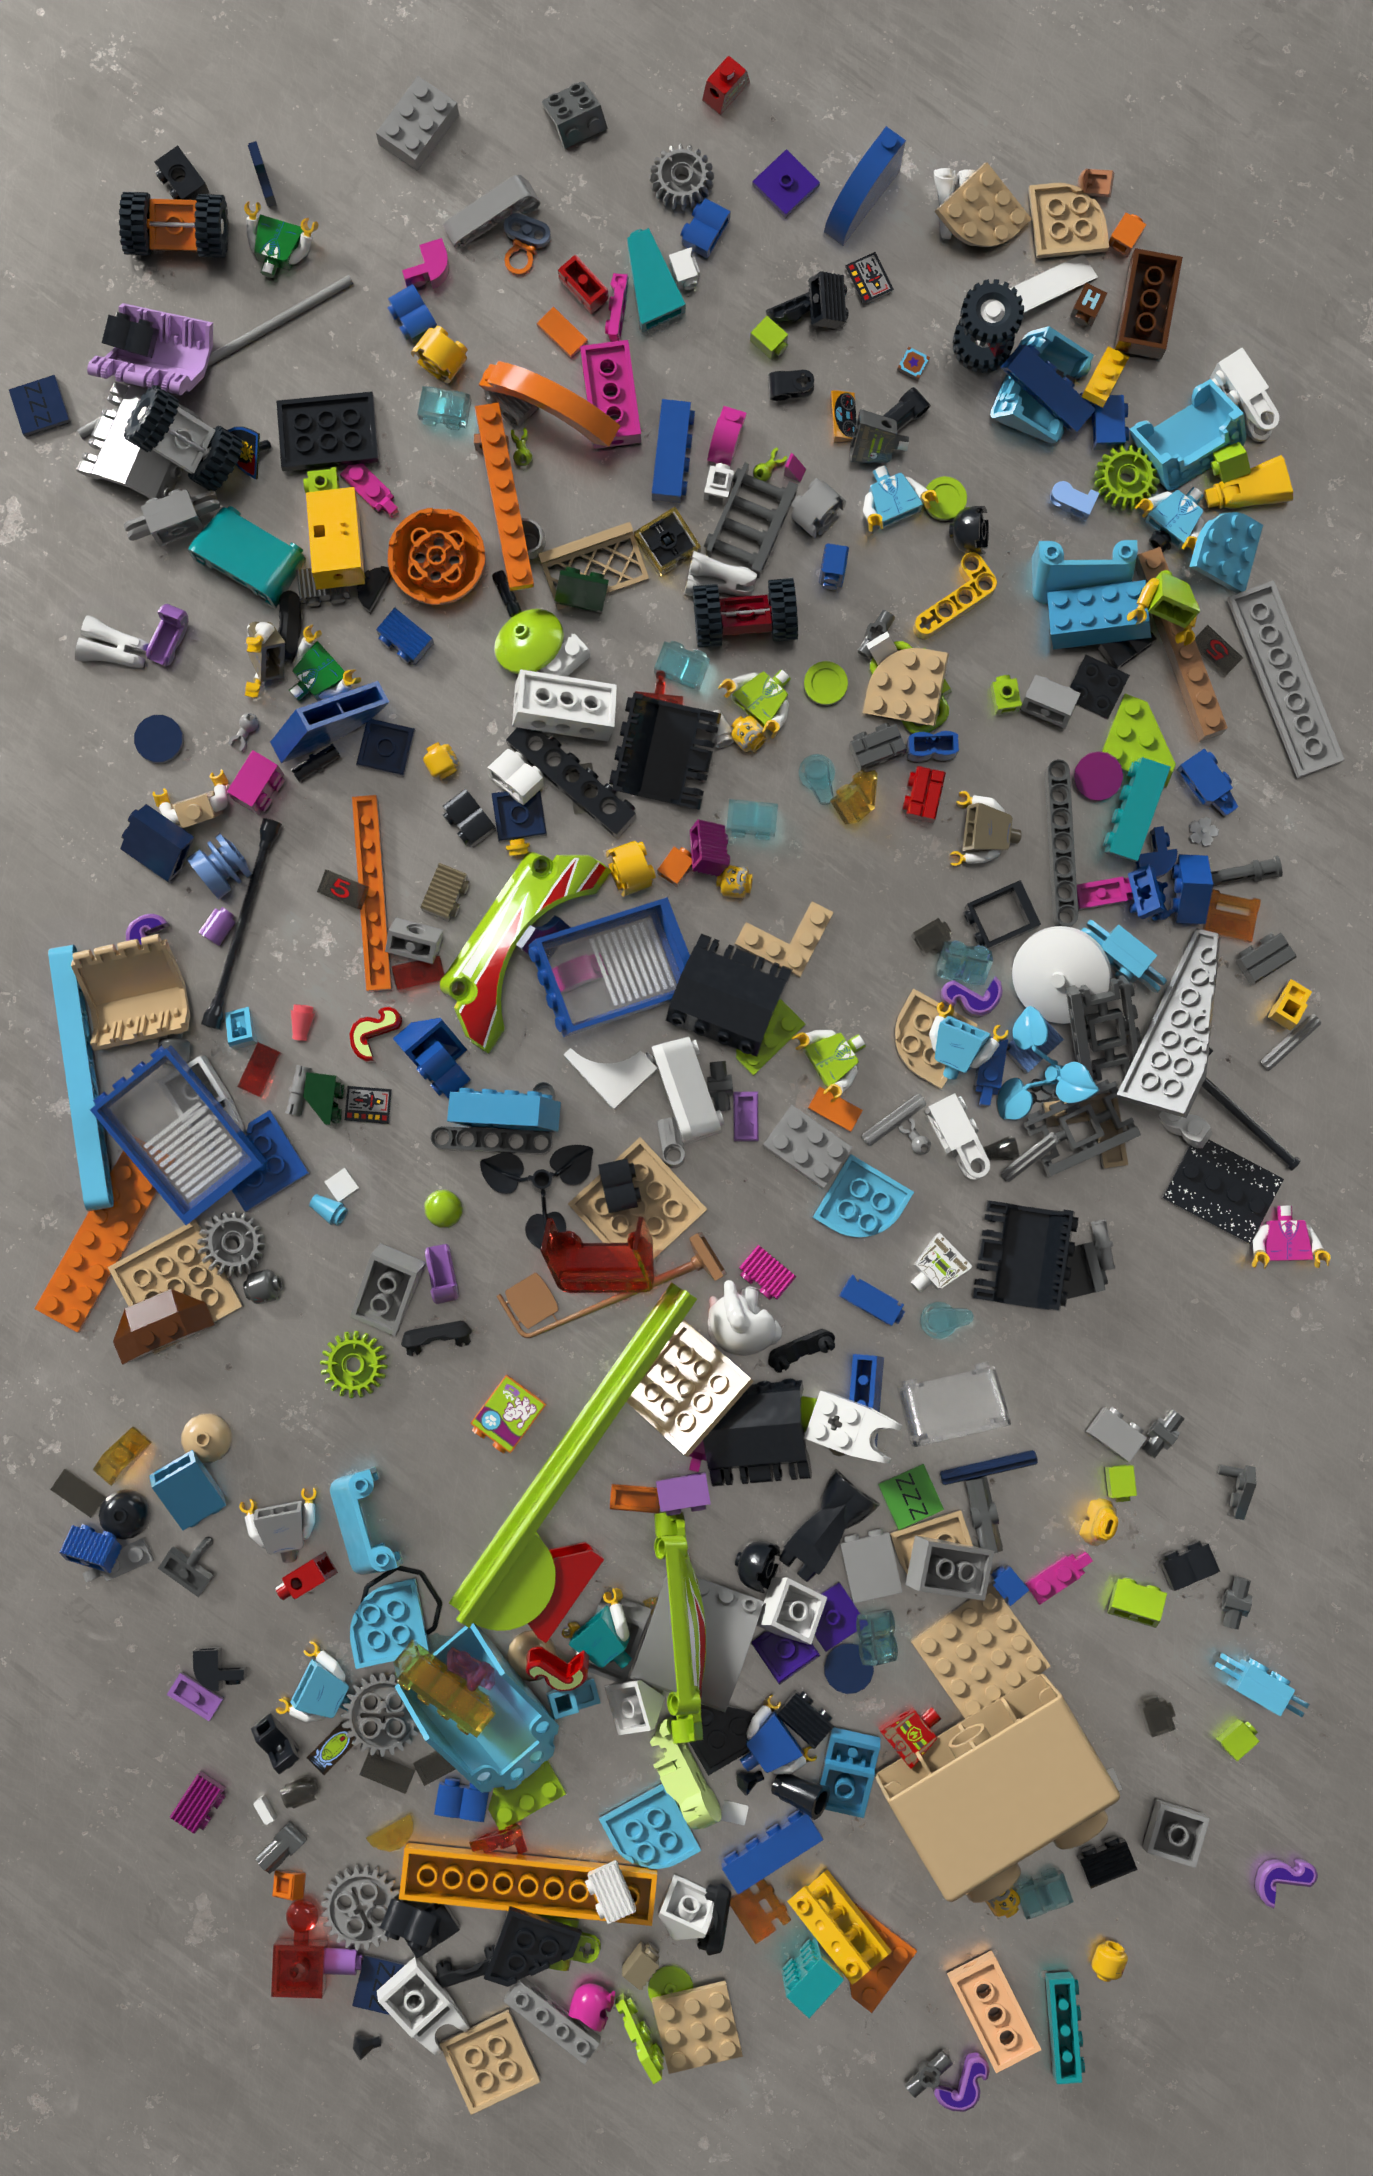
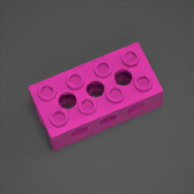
M628 340L580 346L587 401L609 417H619V419L614 421L620 425V428L609 447L641 443V429ZM605 369L613 370L611 373L602 372ZM609 392H613L616 394L613 397L606 396V394ZM593 444V448H594V449L607 447V446H602V445Z

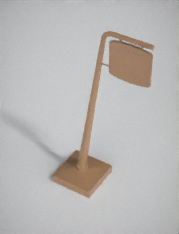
M699 1232L689 1238L695 1253L690 1262L559 1321L554 1315L559 1309L556 1300L544 1280L537 1273H533L505 1291L507 1302L504 1301L501 1294L496 1297L517 1332L524 1338H532L694 1270L704 1269L715 1281L727 1275V1272L703 1233ZM508 1303L512 1307L519 1321L515 1319L514 1315L510 1311L509 1307L507 1306ZM550 1315H553L556 1322L532 1333H525L518 1324L521 1322L529 1329Z

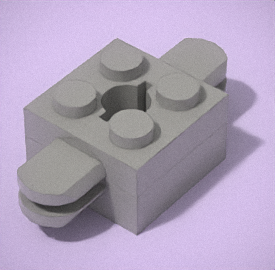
M176 489L164 498L149 499L145 505L141 506L143 516L125 522L124 528L128 532V539L134 541L152 534L157 544L162 546L202 531L204 526L200 516L220 508L219 501L215 500L217 498L215 491H207L191 497L187 489Z

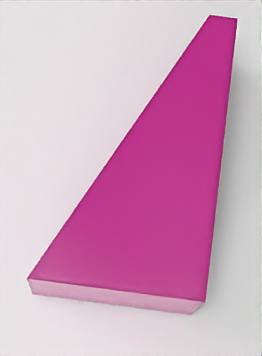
M791 453L785 465L784 476L801 482L806 468Z

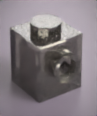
M937 918L913 932L912 938L922 955L926 956L933 951L935 954H938L947 949V943L951 940L949 935L952 932L945 921L941 922Z
M1155 1695L1145 1698L1143 1700L1144 1703L1138 1705L1147 1733L1151 1737L1176 1730L1172 1717H1175V1712L1171 1702L1167 1703L1164 1698H1158Z

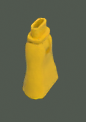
M1280 455L1250 468V474L1225 483L1221 481L1214 484L1213 488L1205 489L1204 496L1207 507L1218 506L1221 509L1224 506L1225 508L1236 509L1293 501V488L1284 457Z
M1107 1499L1091 1500L1086 1512L1090 1518L1089 1521L1085 1520L1083 1522L1080 1536L1089 1545L1099 1546L1105 1544L1115 1535L1118 1527L1117 1510L1113 1503Z

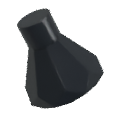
M761 1771L755 1773H736L737 1786L745 1796L752 1791L758 1782L764 1780Z
M354 2035L353 2050L359 2060H362L372 2049L381 2047L379 2036L368 2038Z

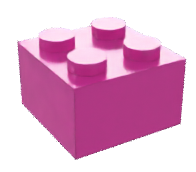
M252 750L227 790V793L235 802L259 816L262 811L265 812L272 801L270 797L275 790L278 791L285 780L283 778L284 773L276 763Z

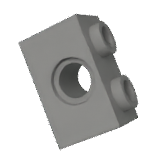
M395 918L388 930L385 952L433 964L440 951L443 929Z

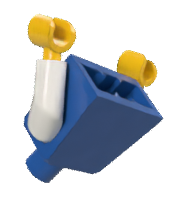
M770 1695L764 1699L763 1706L751 1719L746 1732L748 1738L746 1745L751 1752L742 1757L740 1762L748 1772L760 1764L766 1773L792 1774L804 1766L806 1762L815 1761L817 1755L809 1758L807 1753L812 1747L801 1748L783 1721L777 1717V1713H772L781 1706V1702L772 1706L770 1699L774 1695Z

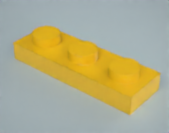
M1108 346L1081 397L1103 408L1129 356Z

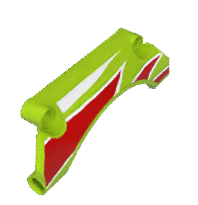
M535 852L527 853L523 857L521 863L440 981L441 991L457 1001L454 1010L465 1036L478 1048L489 1054L504 1032L501 1006L502 985L505 971L516 943L526 929L550 909L570 899L597 894L612 872L606 865L589 855H556L553 861ZM537 860H539V866L535 870L534 864ZM457 982V988L452 991V985Z
M681 1512L680 1514L666 1516V1513L654 1514L655 1534L657 1537L654 1543V1550L658 1559H666L677 1692H671L667 1699L669 1713L677 1717V1720H671L673 1744L696 1742V1740H703L701 1697L706 1660L704 1607L686 1541L684 1513Z

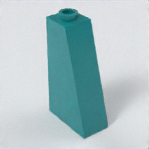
M638 229L632 232L630 237H627V248L640 329L642 332H645L686 313V304L650 229Z

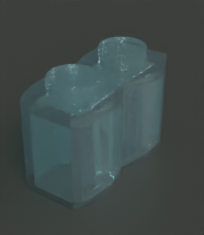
M422 386L417 416L419 420H422L423 424L428 426H436L438 423L445 424L446 428L451 430L466 428L472 401L471 396L463 392Z
M946 941L936 965L937 975L949 980H962L974 985H985L993 963L992 951L981 945L966 946L960 941Z
M876 1610L857 1615L856 1628L860 1638L859 1655L862 1664L877 1666L896 1661L898 1647L894 1637L895 1620L892 1611Z
M1050 1868L1041 1873L1042 1876L1037 1879L1026 1877L1018 1881L1019 1885L1015 1886V1889L1020 1898V1907L1026 1920L1074 1902L1064 1873L1061 1870L1056 1871V1868Z

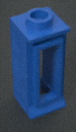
M853 1274L839 1297L889 1326H892L894 1322L899 1324L905 1313L902 1310L903 1303L897 1305L899 1301L861 1279L857 1281Z

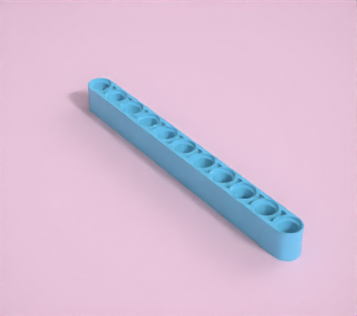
M73 944L49 949L48 956L82 1195L85 1208L89 1212L113 1207L114 1197L104 1128L90 1111L96 1105L93 1100L99 1096L92 1046L90 1044L91 1038L85 996L71 967L72 955L78 952Z

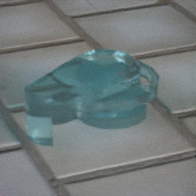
M810 755L800 764L799 778L804 786L812 789L821 805L830 804L834 797L831 784L835 776L834 765L824 755ZM803 765L805 770L804 773L801 772Z
M934 1302L924 1308L920 1323L928 1336L942 1339L950 1336L955 1328L969 1325L973 1321L974 1316L971 1310L952 1308L944 1302ZM931 1306H933V1309L929 1310V1311L925 1314L926 1310H927L928 1308H930ZM928 1331H930V1332H932V1333H937V1335L934 1336V1335L930 1334Z

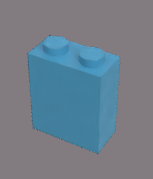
M193 1450L149 1475L152 1489L182 1531L188 1527L196 1526L202 1519L211 1514L218 1513L226 1506L222 1490Z

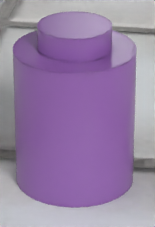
M223 907L220 911L215 908L198 933L217 946H220L235 924V921L232 920L234 915Z
M327 1948L325 1954V1974L356 1975L357 1970H362L363 1955L358 1954V1951L355 1949Z

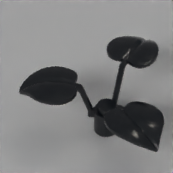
M585 1145L561 1147L550 1158V1166L556 1171L555 1173H549L547 1170L540 1169L533 1176L529 1175L521 1178L524 1172L523 1163L518 1156L512 1153H499L480 1161L482 1175L494 1191L501 1194H511L517 1189L518 1182L531 1181L533 1189L541 1193L542 1214H534L528 1219L525 1233L530 1243L547 1255L554 1253L560 1247L566 1234L564 1217L559 1212L547 1214L546 1192L551 1187L552 1178L560 1175L561 1181L567 1185H578L584 1182L591 1170L593 1148Z

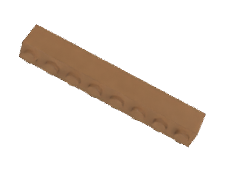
M1161 547L1137 555L1135 570L1140 581L1146 580L1147 584L1150 579L1156 578L1161 571H1169ZM1152 614L1199 742L1222 735L1228 727L1196 641L1185 646L1184 642L1176 643V634L1184 631V628Z

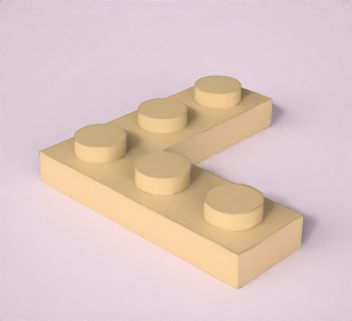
M812 901L790 944L746 922L735 945L757 955V957L765 958V961L773 965L775 962L780 964L779 968L786 966L793 969L792 975L800 978L834 912Z
M1110 1093L1099 1094L1079 1103L1082 1108L1091 1104L1095 1115L1107 1110L1102 1098L1110 1095ZM1116 1097L1111 1102L1121 1122L1118 1098ZM1061 1100L1042 1103L1044 1113L1051 1111L1050 1105ZM1065 1111L1046 1118V1127L1060 1126L1057 1119L1066 1115ZM1085 1111L1065 1121L1068 1125L1088 1122L1090 1119ZM1111 1119L1101 1123L1100 1125L1105 1135L1098 1138V1144L1123 1133V1128L1116 1130ZM1125 1143L1100 1154L1103 1169L1128 1165Z

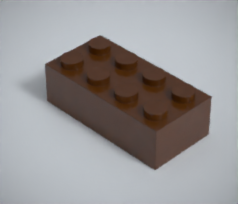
M1135 248L1130 259L1115 350L1162 359L1167 348L1183 257Z

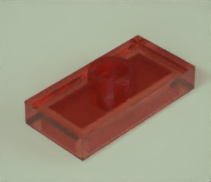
M436 956L433 964L417 960L391 967L397 991L440 982L444 976L440 956Z
M258 1042L237 1087L261 1097L281 1052Z

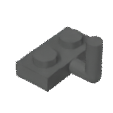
M1219 1465V1475L1237 1478V1491L1231 1495L1230 1507L1234 1508L1235 1519L1244 1520L1257 1485L1256 1467L1245 1465V1468L1242 1469Z
M205 1537L193 1550L190 1557L172 1547L158 1569L199 1597L214 1575L197 1563L202 1555L211 1547L213 1540L210 1537Z

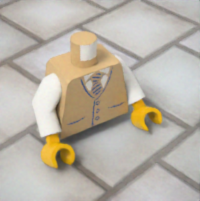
M220 770V775L216 777L213 772L210 774V778L215 786L213 791L174 804H170L165 788H163L164 793L161 795H156L154 791L153 797L156 806L159 807L163 816L181 828L223 814L222 810L228 805L226 788L228 779L223 770Z

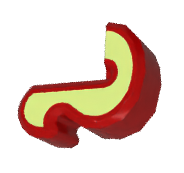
M381 1008L378 1011L381 1015L380 1019L364 1017L352 1025L349 1033L350 1044L354 1053L361 1060L367 1063H376L368 1039L400 1029L402 1017L395 1008Z
M534 1647L528 1651L526 1673L535 1680L539 1676H543L547 1685L552 1689L572 1691L584 1684L588 1678L589 1655L584 1650L572 1658L569 1663H566L543 1647Z

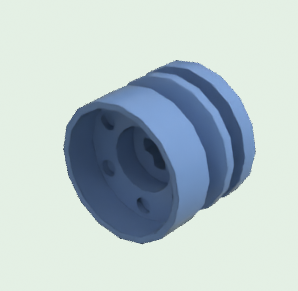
M219 833L215 838L221 844V847L217 849L209 841L207 844L212 852L209 856L198 849L186 858L218 899L231 891L227 881L229 877L239 884L242 882L236 874L238 870H241L247 878L252 875L245 858L235 845Z

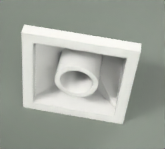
M641 1680L605 1686L618 1735L655 1729L665 1699L662 1694Z
M675 1874L658 1908V1916L673 1940L705 1938L713 1917L714 1901L706 1900L705 1894L707 1892L705 1888Z

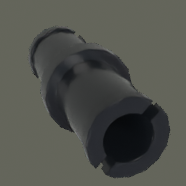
M332 743L317 754H310L309 759L291 768L296 779L301 782V780L314 772H321L323 770L322 767L341 756Z

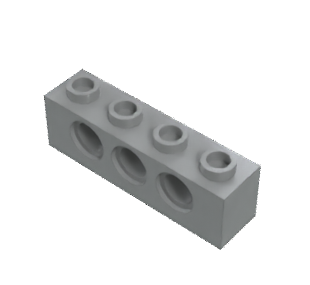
M525 1977L518 1980L516 1984H513L505 1994L504 2002L584 2065L600 2045V2035L579 2019L568 2016L569 2011Z

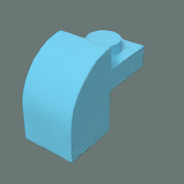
M594 1678L586 1680L584 1684L572 1691L553 1689L546 1693L551 1713L555 1720L578 1713L580 1709L601 1703Z

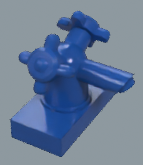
M1148 864L1128 873L1135 901L1129 907L1130 913H1138V917L1141 919H1146L1158 913L1152 919L1154 921L1166 920L1175 912L1174 908L1167 910L1164 905L1166 896L1163 891L1164 888L1168 887V883L1157 881L1153 866Z

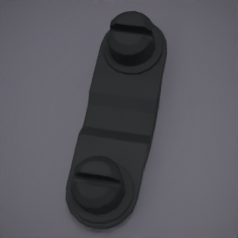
M292 590L282 593L279 606L280 621L278 632L285 641L286 660H291L295 657L301 634V602L299 595Z
M455 1321L413 1329L404 1333L401 1345L406 1348V1354L409 1356H413V1352L419 1355L422 1352L421 1345L430 1344L432 1341L439 1339L443 1341L455 1339V1345L462 1347V1343L467 1346L471 1342L469 1335L472 1333V1329L465 1321Z
M826 1329L814 1331L773 1349L769 1354L768 1364L777 1373H781L782 1370L786 1371L790 1364L798 1361L800 1357L812 1355L819 1351L822 1353H828V1350L832 1351L835 1348V1336Z
M722 1883L718 1886L710 1884L706 1888V1900L714 1901L712 1913L714 1923L709 1935H706L705 1938H698L697 1946L699 1950H705L709 1956L721 1953L724 1945L731 1891Z
M492 1945V1951L490 1947L484 1949L486 1960L475 1964L473 1968L467 1970H452L451 1962L448 1960L443 1961L444 1966L441 1962L437 1963L435 1967L438 1975L435 1980L442 1988H446L483 1976L495 1945Z

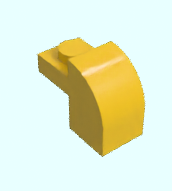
M1290 979L1279 999L1273 1005L1268 1018L1286 1029L1292 1030L1298 1024L1307 1008L1306 1002L1312 991Z

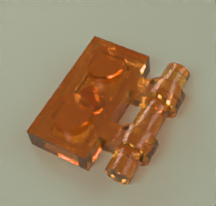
M764 1878L756 1883L759 1891L753 1894L749 1887L739 1895L736 1893L731 1897L730 1901L731 1908L755 1944L777 1930L772 1922L775 1918H778L782 1925H786L791 1921L786 1913L788 1909L784 1903L779 1902L773 1893L775 1891L771 1884H767ZM762 1899H766L772 1910L766 1913L759 1902Z

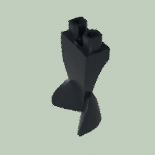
M835 1469L826 1483L821 1509L808 1518L788 1538L779 1560L788 1567L791 1566L796 1558L802 1561L804 1564L797 1574L808 1582L816 1573L819 1575L826 1567L845 1529L866 1519L879 1507L880 1503L857 1489L840 1471Z

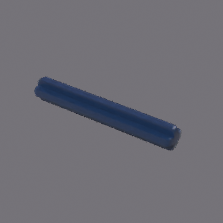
M1032 1450L940 1472V1478L943 1485H949L1036 1465L1038 1459L1036 1452Z

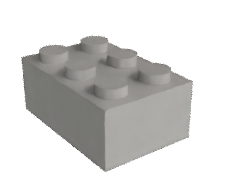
M417 76L376 132L378 144L418 171L459 116L457 102Z
M793 1105L790 1106L762 1146L821 1189L826 1186L853 1148Z

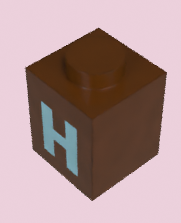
M1085 283L1070 317H1073L1081 325L1092 327L1105 301L1107 292Z

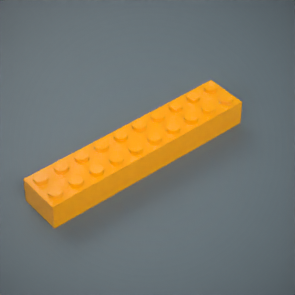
M407 1843L404 1848L399 1900L508 1911L509 1906L533 1914L606 1921L605 1918L600 1919L595 1906L599 1903L595 1894L590 1895L585 1883L589 1879L588 1872L606 1865V1863ZM619 1865L636 1905V1912L614 1922L652 1926L658 1869Z

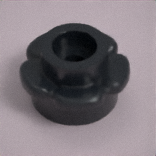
M1154 531L1149 539L1151 547L1153 549L1161 547L1162 552L1166 549H1171V537L1165 531Z

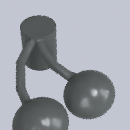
M1034 1079V1080L1031 1081V1083L1039 1082V1081H1041V1080H1040V1079ZM1042 1086L1031 1088L1034 1092L1042 1090L1044 1093L1052 1095L1048 1099L1037 1100L1036 1094L1030 1092L1033 1097V1104L1036 1102H1047L1052 1098L1058 1099L1056 1089L1050 1093Z

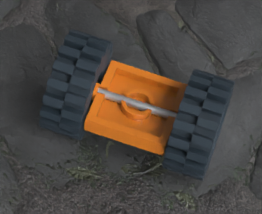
M122 192L119 204V235L121 236L122 251L125 255H151V250L197 251L199 257H226L229 230L228 209H226L227 203L224 195L198 194L196 200L150 199L151 196L148 192Z

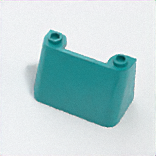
M222 507L192 541L188 552L194 561L203 566L206 563L211 569H217L252 590L255 595H260L266 599L265 602L276 609L280 603L282 593L289 589L296 578V570L301 569L306 562V558L302 554L303 549L292 542L290 545L286 544L240 516L241 513L234 507Z

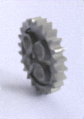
M381 1673L379 1680H377L371 1674L369 1683L362 1678V1687L359 1688L353 1685L352 1687L356 1693L354 1695L346 1694L351 1701L350 1703L342 1704V1706L348 1709V1712L341 1714V1717L348 1719L347 1722L342 1724V1727L351 1729L347 1732L346 1737L355 1736L352 1741L354 1746L360 1742L362 1743L360 1751L364 1752L369 1747V1754L371 1756L378 1750L380 1756L384 1757L385 1750L388 1749L389 1753L394 1755V1747L403 1751L402 1743L404 1741L410 1745L412 1744L409 1738L410 1734L418 1736V1733L414 1730V1727L417 1725L402 1699L397 1708H390L389 1699L393 1695H399L395 1686L403 1678L395 1682V1675L391 1674L388 1680H386L385 1674ZM370 1695L374 1696L376 1704L374 1707L366 1709L364 1707L365 1698ZM382 1708L387 1713L404 1712L402 1717L384 1716L383 1721L376 1716L360 1717L361 1713H381ZM373 1721L376 1725L375 1731L372 1734H365L363 1731L365 1723ZM399 1721L401 1725L400 1730L395 1734H391L388 1729L390 1723Z
M356 1865L353 1874L346 1868L344 1871L345 1877L343 1878L340 1874H337L335 1877L337 1884L331 1881L328 1884L332 1891H325L323 1893L329 1899L321 1902V1906L327 1908V1910L321 1913V1917H328L324 1927L332 1926L329 1936L337 1933L339 1936L336 1942L339 1943L345 1939V1948H348L351 1943H355L356 1951H358L361 1944H364L365 1949L369 1950L370 1942L379 1947V1938L385 1942L389 1939V1937L384 1935L386 1930L380 1928L383 1919H375L372 1911L378 1908L386 1913L391 1898L399 1900L395 1896L400 1893V1889L393 1890L391 1888L395 1880L387 1882V1872L381 1877L378 1876L379 1868L370 1873L369 1866L366 1865L364 1871L360 1872L358 1865ZM371 1885L375 1889V1895L366 1896L362 1891V1887ZM352 1887H356L359 1900L352 1891ZM344 1895L350 1897L352 1905L349 1907L342 1906L339 1902V1897ZM359 1901L362 1906L367 1905L365 1914L363 1910H357ZM365 1915L368 1918V1921L372 1924L371 1929H369L366 1924L367 1922ZM352 1919L359 1920L362 1928L360 1930H353L349 1925V1921Z

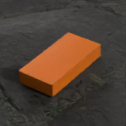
M554 307L537 322V327L570 358H573L580 351V346L588 343V339Z
M819 1087L808 1109L851 1132L863 1110L840 1097L832 1103L833 1094L831 1092L824 1094L823 1092L826 1089Z
M612 1484L610 1509L659 1513L660 1504L657 1488Z

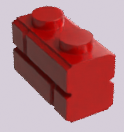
M577 255L571 257L558 269L559 280L581 304H584V307L590 314L595 312L609 299L608 289Z
M917 766L915 772H910L907 786L912 787L910 796L905 795L902 810H907L906 818L928 823L935 822L946 775L945 772Z

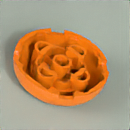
M426 508L409 515L396 527L389 541L387 560L395 583L406 595L421 603L444 605L463 598L476 586L485 565V548L479 531L464 515L451 509ZM441 539L444 541V545L442 547L434 546V541ZM418 554L425 555V561L418 563V561H415V557ZM456 556L460 559L459 563L453 565L449 563L451 557ZM440 557L442 559L439 562H433L434 558ZM434 572H439L441 578L432 580L431 575Z

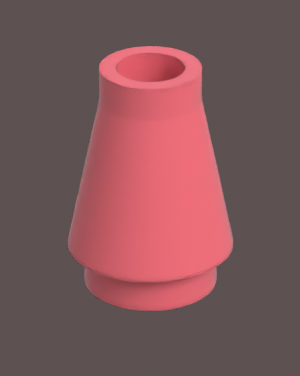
M294 1004L293 1010H291L292 1039L307 1041V1035L315 1015L313 1013V1006Z

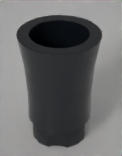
M777 1774L771 1788L773 1795L801 1810L814 1820L822 1815L830 1796L828 1786L807 1781L793 1774Z

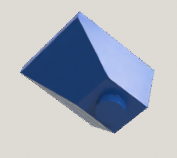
M441 1018L411 1022L393 1038L417 1067L420 1065L415 1059L437 1040L454 1060L467 1051L466 1047Z

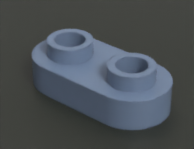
M513 213L504 221V230L510 239H517L535 248L545 247L550 242V228L542 221L519 213ZM514 226H520L519 231L512 230V228ZM542 234L543 237L541 239H536L535 235Z

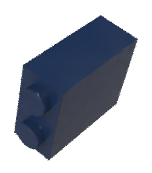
M145 804L140 810L135 809L128 818L130 824L122 834L121 838L124 840L120 849L169 882L182 870L194 836Z

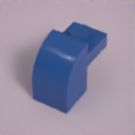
M1164 826L1154 827L1150 831L1153 852L1140 854L1138 861H1135L1136 870L1148 864L1153 866L1157 879L1164 876L1174 866L1178 854L1177 849L1167 850V847H1170V837L1168 832L1164 831Z

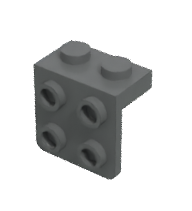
M585 82L574 83L569 88L553 93L542 101L544 109L556 125L561 144L564 148L608 129L601 105Z
M1094 1242L1075 1246L1073 1257H1068L1067 1266L1071 1267L1070 1281H1065L1064 1291L1068 1292L1067 1299L1106 1290L1105 1285L1108 1284L1105 1270L1100 1269L1098 1261L1102 1260L1099 1246H1094Z

